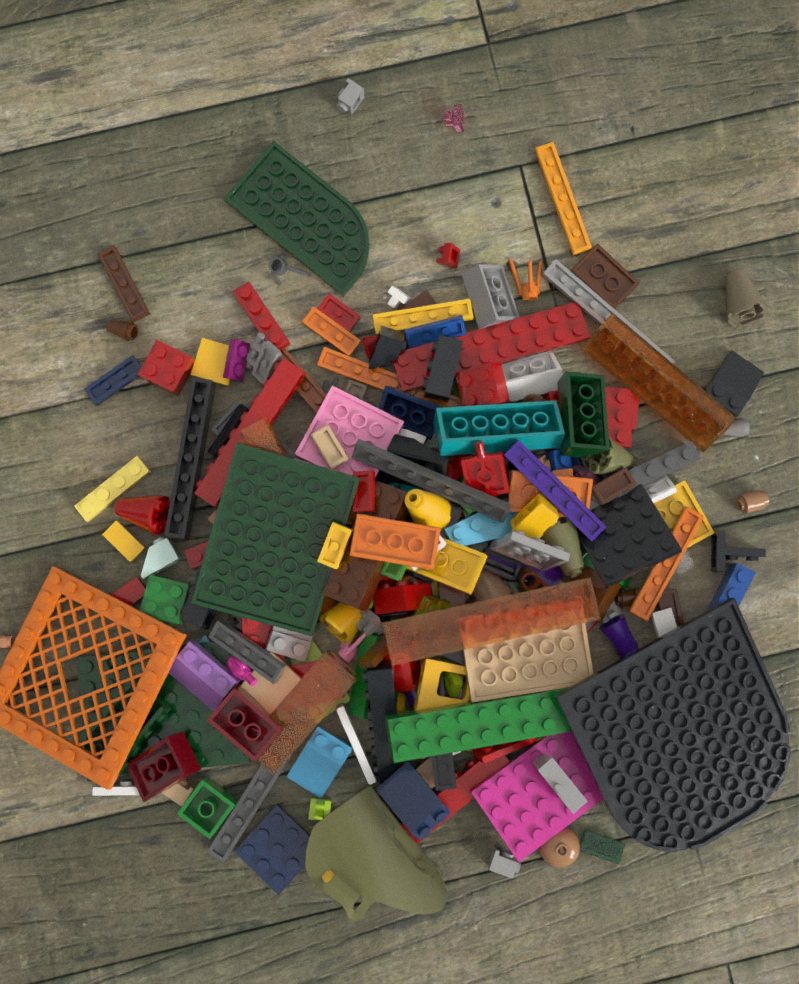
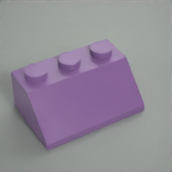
M196 640L188 642L175 658L169 670L171 676L212 711L216 710L241 681V679L234 677L223 663Z

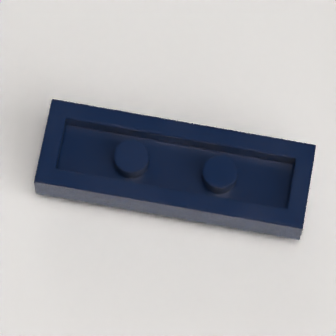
M132 355L88 385L84 390L93 403L98 406L140 377L138 373L142 366L136 357Z

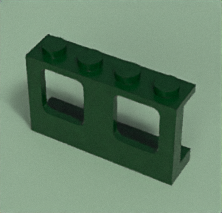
M140 678L135 679L136 684H138ZM131 681L122 684L125 695L134 692ZM119 689L111 697L112 700L121 697ZM158 695L153 703L158 708V711L144 727L142 726L120 772L128 766L127 761L140 752L143 742L149 740L154 735V729L158 724H162L169 716L168 712L172 708ZM131 697L126 698L127 704ZM122 700L113 703L115 714L124 711ZM109 705L104 706L100 710L102 719L111 716ZM97 715L89 724L98 721ZM121 716L117 717L118 723L121 719ZM112 720L104 722L106 733L111 732L114 728ZM99 724L90 727L93 738L101 735ZM86 729L78 736L80 743L88 740ZM103 739L94 742L96 752L105 750Z

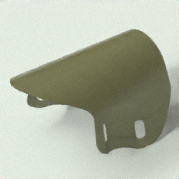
M372 786L350 798L313 827L305 856L307 874L319 890L335 899L345 909L352 921L361 920L371 904L375 902L414 914H433L443 909L447 900V889L441 874ZM331 870L334 872V876L328 883L322 882L321 877L326 871ZM361 896V904L354 911V903Z

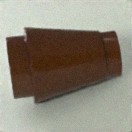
M109 320L106 326L108 332L127 341L130 339L134 340L138 334V326L132 321Z

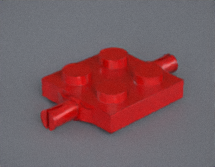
M483 441L475 442L477 454L461 458L465 484L493 497L498 494L509 493L510 487L503 452L485 453Z

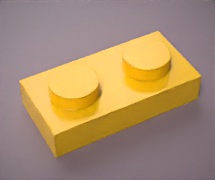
M332 522L317 562L337 570L353 529Z

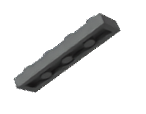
M222 619L217 620L208 638L272 684L278 681L286 667V664Z

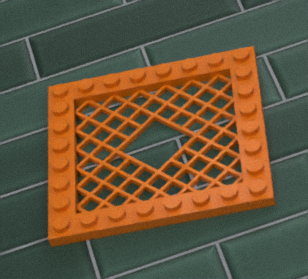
M52 566L0 669V727L101 787L110 790L187 635L64 570ZM69 600L71 610L62 613L60 603ZM74 601L82 605L75 608ZM57 608L58 615L52 617L55 609ZM85 609L87 618L78 621L76 612ZM89 609H91V610H93V611H95V612H97V613H99V614H96V615H94V616H91ZM72 614L74 623L66 626L64 616ZM101 617L103 627L94 630L92 620ZM106 618L114 621V623L107 625ZM59 619L61 629L53 631L51 621ZM88 622L90 632L82 635L79 625ZM117 626L119 636L111 639L108 629ZM122 626L131 631L123 634ZM46 627H48L49 633L43 635ZM75 627L77 637L69 640L67 630ZM104 631L106 641L98 644L96 633ZM63 632L65 642L57 645L54 635ZM133 635L136 644L127 648L125 637ZM138 635L148 640L140 643ZM91 636L94 646L85 649L83 639ZM50 637L52 647L44 650L42 640ZM121 640L123 650L114 653L112 642ZM79 641L81 651L72 654L70 644ZM150 643L152 654L143 656L141 646ZM38 645L40 652L33 654ZM108 645L110 655L101 658L99 647ZM66 646L68 656L60 658L58 648ZM137 648L139 659L130 661L128 651ZM95 649L104 688L70 700L61 662ZM53 651L55 661L47 663L45 653ZM124 653L126 664L117 666L115 656ZM41 655L43 665L35 668L32 658ZM111 658L113 669L105 671L102 661ZM150 659L146 666L145 660ZM141 662L143 673L134 676L132 665ZM29 663L30 670L24 672L27 664ZM56 664L59 674L50 677L48 667ZM127 667L130 678L121 681L119 670ZM44 669L46 679L38 682L36 672ZM114 672L117 683L108 686L106 675ZM31 674L33 684L25 687L23 677ZM60 678L62 688L54 691L52 681ZM140 678L138 684H136L135 679ZM131 681L134 692L125 695L122 684ZM19 682L21 689L14 691ZM47 683L49 693L41 696L39 686ZM118 686L121 697L112 700L109 689ZM34 688L37 698L29 701L26 691ZM105 691L108 702L99 705L96 694ZM63 692L65 702L57 705L55 695ZM22 693L24 703L16 706L14 695ZM92 696L94 707L86 709L84 699ZM50 697L52 707L44 710L42 700ZM131 697L127 704L126 698ZM122 700L124 711L115 714L113 703ZM79 701L81 712L73 714L71 704ZM38 702L40 712L32 715L30 704ZM109 705L111 716L102 719L100 708ZM66 706L69 716L60 719L58 709ZM25 707L26 714L20 712L17 709ZM96 710L98 721L89 724L87 713ZM54 711L56 721L48 724L45 714ZM83 715L85 726L76 728L74 718ZM41 716L43 724L39 723L33 718ZM121 716V719L118 723L117 717ZM70 720L72 731L64 733L61 723ZM112 720L115 730L106 733L104 722ZM99 724L101 735L93 738L90 727ZM57 725L59 734L49 727ZM86 729L88 740L80 743L78 732ZM73 734L75 743L65 737ZM112 735V737H111V739H110V741H109V743H108L107 737ZM103 739L105 750L96 752L94 742ZM90 744L91 752L81 746Z

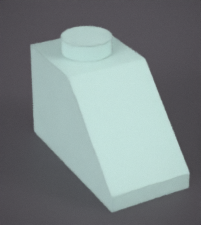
M160 537L153 541L154 545L149 547L141 573L142 579H148L149 575H156L182 560L171 538Z

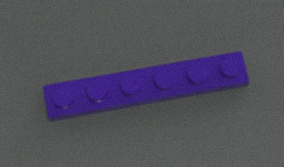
M516 440L503 454L590 541H593L606 528L519 440Z

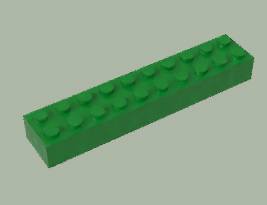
M568 688L478 702L468 701L386 715L385 722L390 757L394 763L571 732L555 699V695Z

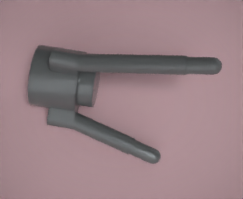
M274 254L273 258L269 261L270 276L275 279L279 286L282 283L277 275H283L287 270L304 276H311L306 271L289 266L283 260L287 258V255Z

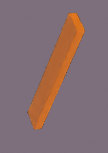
M687 506L684 507L671 531L682 548V552L652 566L628 612L648 622L704 517L703 515Z

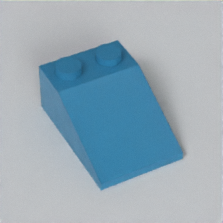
M319 723L287 777L321 799L353 749L351 743Z

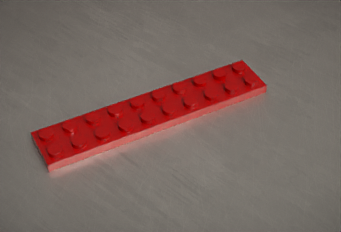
M572 302L455 337V339L463 340L455 373L488 363H501L502 365L589 340L590 334L580 306ZM434 342L404 350L403 353L400 352L398 359L392 361L402 392L405 393L422 388L424 378L429 379L430 372L427 371L429 359H434L435 353L431 352Z

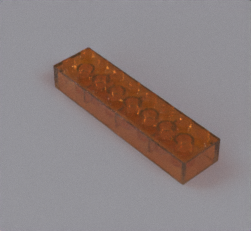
M614 313L601 324L581 348L690 442L693 441L694 445L702 452L707 450L723 435L736 418Z

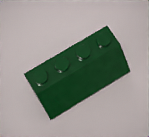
M566 371L557 382L559 412L565 431L561 444L562 456L581 458L608 452L610 445L604 375Z

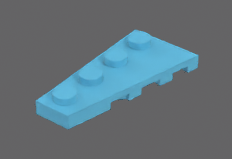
M509 511L504 522H500L482 513H477L444 529L443 532L448 540L463 546L493 541L512 532L510 520L518 512Z

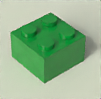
M149 575L140 611L159 620L183 624L184 621L179 619L181 616L180 611L189 597L188 592L193 584Z
M205 776L178 811L177 815L211 839L239 800L211 778Z

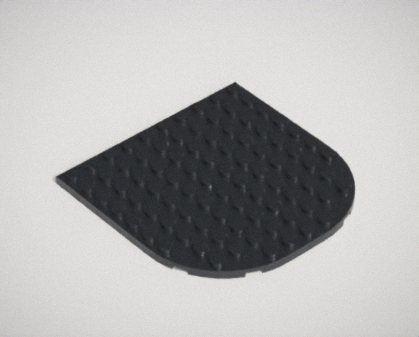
M735 598L725 600L555 695V699L611 816L628 835L643 845L665 852H678V850L686 849L694 850L717 840L763 810L774 791L777 792L787 772L791 753L788 736L790 732L788 718Z

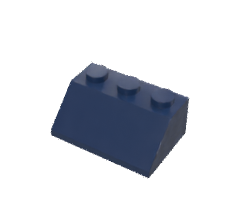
M385 386L378 409L404 421L403 429L426 436V438L431 440L435 429L434 417L436 408L443 407Z

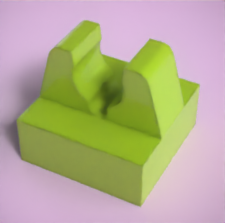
M312 797L308 819L321 821L331 811L332 800Z

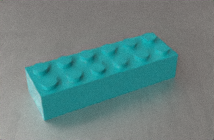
M557 400L436 408L434 428L439 455L477 454L474 444L477 441H483L485 453L506 452L516 440H519L529 450L560 448L565 436Z

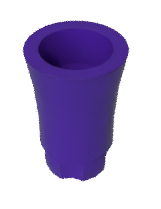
M623 614L599 627L621 658L639 649Z

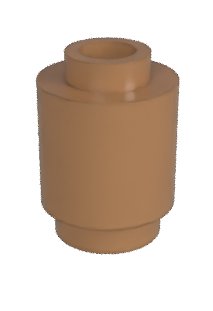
M756 490L740 494L736 500V505L739 511L747 514L762 510L768 506L769 497L765 491Z

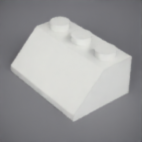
M552 350L502 364L510 402L524 399L529 394L541 395L558 391L557 382L563 376V373Z

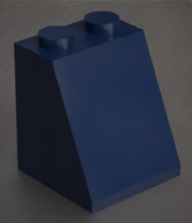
M408 761L376 789L410 833L419 841L429 835L430 831L436 825L443 822L447 815L451 813L436 792Z

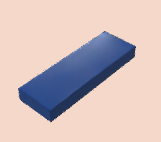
M462 315L404 329L409 349L432 343L434 340L438 341L439 335L451 338L466 335Z

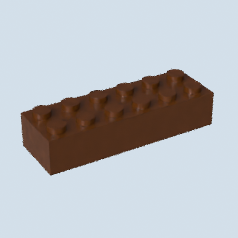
M375 480V513H363V515L405 521L409 512L405 504V496L408 492ZM356 514L350 526L353 531L337 570L332 569L322 594L367 613L382 577L380 572L385 562L349 556Z

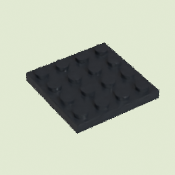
M642 484L627 494L590 510L606 526L593 541H590L577 528L579 541L606 588L682 552V548Z

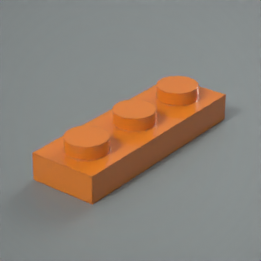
M314 306L302 321L303 325L350 357L361 343L360 339Z

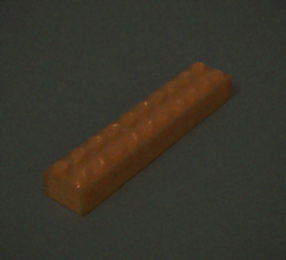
M590 577L386 621L381 624L389 662L393 666L600 619Z

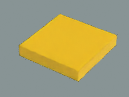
M202 338L190 375L212 380L214 383L229 387L231 380L223 378L229 345Z

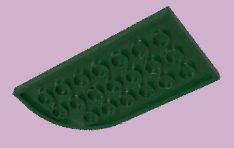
M273 141L224 197V201L344 297L360 278L367 264L369 235L365 221L357 208L349 200Z

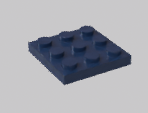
M277 804L234 852L279 895L305 867L306 849L310 834Z

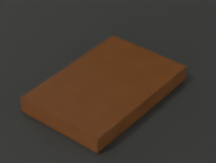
M598 243L571 269L575 276L614 309L640 284Z

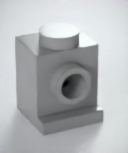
M348 78L346 80V88H342L338 94V104L336 107L341 112H347L352 115L365 98L364 88Z
M494 845L487 866L490 871L513 879L514 874H518L521 861L518 862L509 851L503 850L500 852L498 846Z

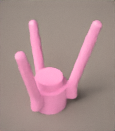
M365 633L354 643L351 642L349 645H346L345 640L340 644L341 649L338 653L348 663L353 659L357 660V646L366 637Z

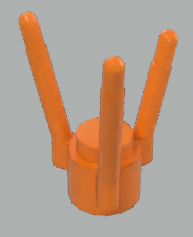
M509 258L510 268L518 288V296H522V300L538 299L543 262L539 261L535 284L533 282L532 261H528V282L523 283L522 287L513 261Z

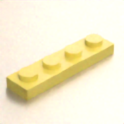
M136 456L74 507L85 521L89 522L151 471Z

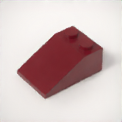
M239 684L233 688L206 720L254 762L283 730L261 704Z
M184 732L167 736L130 761L127 766L143 802L148 801L201 770Z

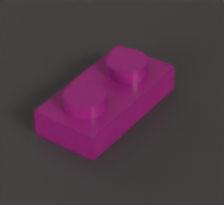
M230 339L223 378L243 382L250 343Z

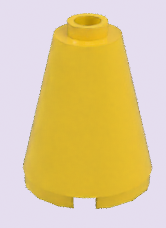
M419 489L410 490L406 494L405 504L415 524L441 528L440 531L446 528L451 520L450 514L452 510L446 498Z
M339 602L319 617V620L322 624L324 622L328 624L326 629L342 643L346 640V645H349L359 630L357 623L362 618V611Z

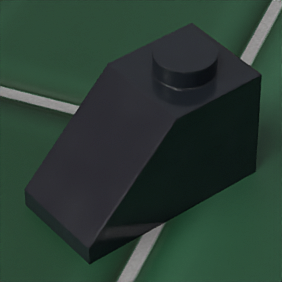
M381 326L369 358L368 369L373 370L398 359L400 352H404L407 341H404V332Z

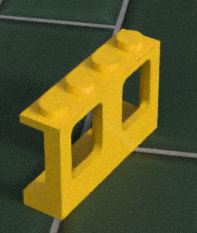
M423 657L413 711L470 701L465 666ZM442 671L465 675L461 700L437 694Z

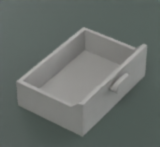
M542 753L532 762L572 814L588 802L553 757Z

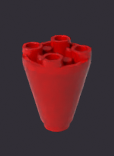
M164 495L119 499L115 504V513L124 520L151 534L161 535L166 528L171 499Z

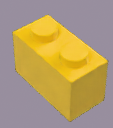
M538 493L510 520L512 531H521L526 534V537L540 539L544 531L555 525L559 514L557 508Z

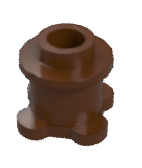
M620 588L615 597L616 605H619L621 609L630 607L639 592L638 588L631 590Z

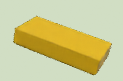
M118 520L102 534L131 563L146 549Z

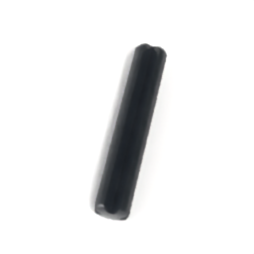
M240 404L208 449L209 454L214 457L219 456L217 455L219 449L230 440L229 435L234 428L237 429L240 425V418L243 413L249 411L246 406Z

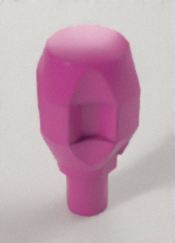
M234 655L228 659L227 667L234 677L247 681L250 686H254L257 683L249 666Z

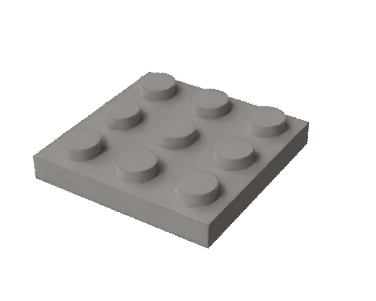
M517 530L491 542L489 549L541 571L564 564L569 561L570 553L565 552L562 547L549 546L545 544L544 540L526 537L524 532Z

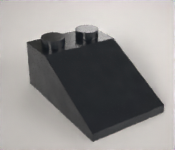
M731 350L698 398L729 420H732L745 407L764 372Z
M394 434L387 448L388 452L447 476L448 460L414 438ZM386 473V480L421 488Z

